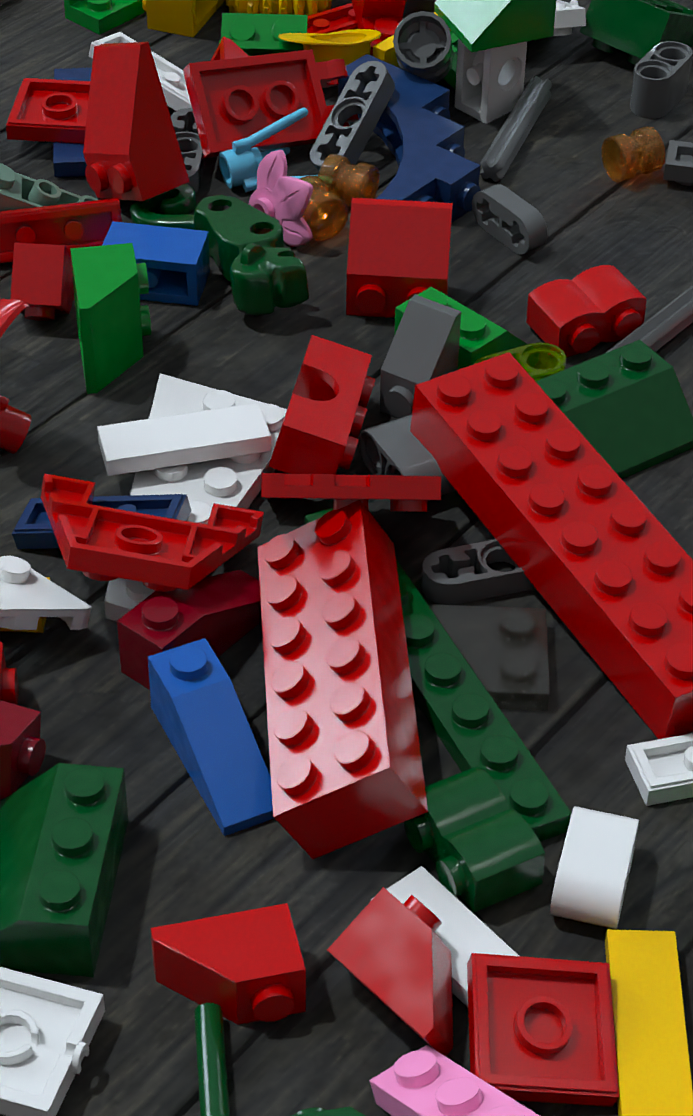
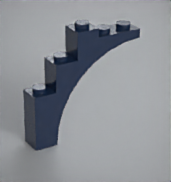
M369 54L347 65L348 77L338 79V98L352 72L358 66L368 61L382 62L395 83V90L373 132L384 141L393 153L399 168L396 176L386 189L375 199L453 203L452 222L473 210V196L476 192L481 191L479 186L480 165L464 158L465 126L450 120V90Z

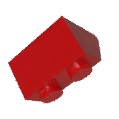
M352 198L347 262L346 315L395 318V307L429 287H433L445 295L448 294L453 203Z

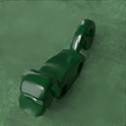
M187 184L144 201L132 202L130 213L132 223L209 231V255L213 257L224 277L231 282L234 304L240 312L258 317L273 313L276 306L290 308L309 299L306 268L303 262L295 257V253L291 249L284 248V231L279 220L238 198L225 195L203 198L197 205L196 192ZM160 208L161 214L153 213Z

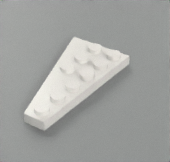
M160 374L149 419L259 402L271 434V451L139 471L135 473L130 495L187 494L192 510L187 521L200 524H208L213 503L248 509L261 490L262 473H273L275 471L274 468L268 467L287 409L231 394L224 390H217ZM117 578L109 581L104 600L106 618L117 621L155 592V590L149 589L142 582Z

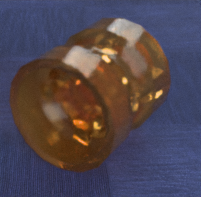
M646 126L636 129L628 137L624 134L614 135L606 138L602 144L601 154L604 168L609 177L616 182L629 180L635 177L637 172L642 174L656 172L662 169L665 163V147L661 136L653 127Z
M334 153L330 154L324 160L318 174L316 183L317 195L319 198L333 203L343 200L350 208L352 198L375 199L379 186V170L376 166L364 162L351 165L347 157Z
M309 175L300 178L313 185L310 201L302 215L311 229L313 238L322 241L333 238L340 233L348 220L346 203L339 196L331 192L329 186L319 177Z

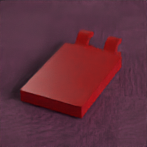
M311 49L189 63L183 69V74L204 158L219 156L220 152L232 149V142L247 138L303 107L308 109L307 116L253 147H257L262 151L314 144L334 105L326 106L322 88L337 86L339 84L338 79L348 77L344 59L315 62L313 50ZM358 114L347 119L343 126L348 127V122L359 120Z

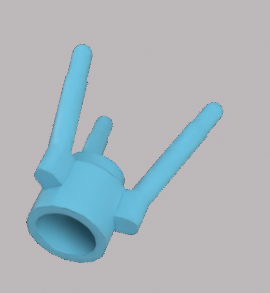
M303 107L247 138L232 142V149L220 152L218 158L219 166L226 185L229 188L242 185L245 192L256 190L257 169L262 159L270 152L283 150L285 155L290 152V148H277L260 152L257 147L253 146L307 116L308 109ZM335 175L289 176L306 181L313 186L335 184L338 181Z

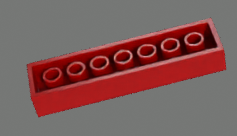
M510 352L416 384L410 432L432 454L443 475L517 566L524 570L525 576L658 739L692 732L693 559Z

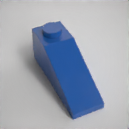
M206 638L148 656L151 708L222 834L226 836L274 819L270 774L231 679Z

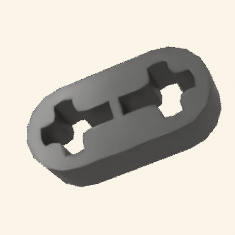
M501 184L493 185L476 192L473 196L472 209L478 224L513 252L519 255L542 247L546 243L548 229L542 214L507 187Z

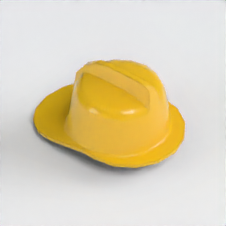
M354 29L327 34L283 33L278 35V38L289 42L301 43L304 50L312 49L315 62L344 59L345 66L366 54L370 55L371 42L379 39L381 33L372 29Z

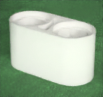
M574 806L556 874L550 915L617 929L637 839L638 819Z

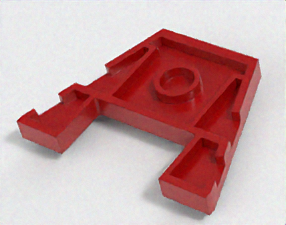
M262 473L261 497L333 499V510H338L359 499L369 510V499H390V511L427 512V500H441V476Z
M44 474L41 499L67 569L82 571L86 577L93 580L112 581L122 578L142 582L144 586L155 591L168 592L177 588L189 590L258 538L261 533L264 512L213 503L208 524H200L92 505L96 482L51 474Z

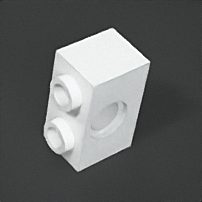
M458 38L455 108L485 124L511 112L524 90L527 42L471 53Z

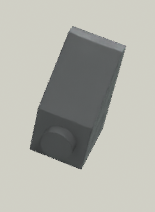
M416 294L409 300L381 368L380 412L398 419L412 415L416 384L458 370L461 311Z

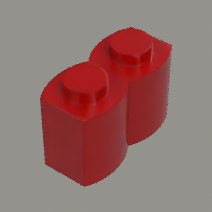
M600 265L580 273L572 280H553L528 294L526 323L558 357H570L579 353H585L600 342L619 341L632 333L644 323L647 298L615 266Z

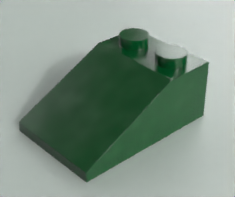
M591 0L586 13V26H581L580 33L593 38L591 45L597 49L615 54L616 49L629 53L627 61L636 65L655 45L661 42L675 41L686 44L690 48L693 47V9L671 0Z

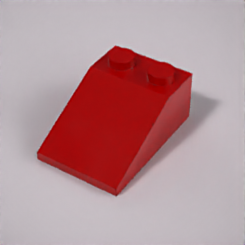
M149 42L101 44L94 47L83 155L87 164L85 170L86 179L91 189L96 193L97 198L144 201L190 182Z

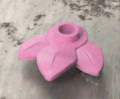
M283 150L270 152L262 159L258 166L257 189L252 193L249 205L279 220L284 231L283 240L286 245L298 247L306 244L313 238L311 229L302 217L310 201L313 185L301 179L287 176V160Z

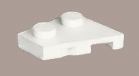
M11 555L0 557V628L36 630L39 617H59L67 623L71 630L87 628L92 609L90 605L33 570L27 561Z

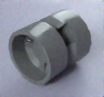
M425 11L412 13L401 20L395 29L393 39L398 67L433 83H437L445 78L452 68L454 57L451 34L445 21L436 14Z

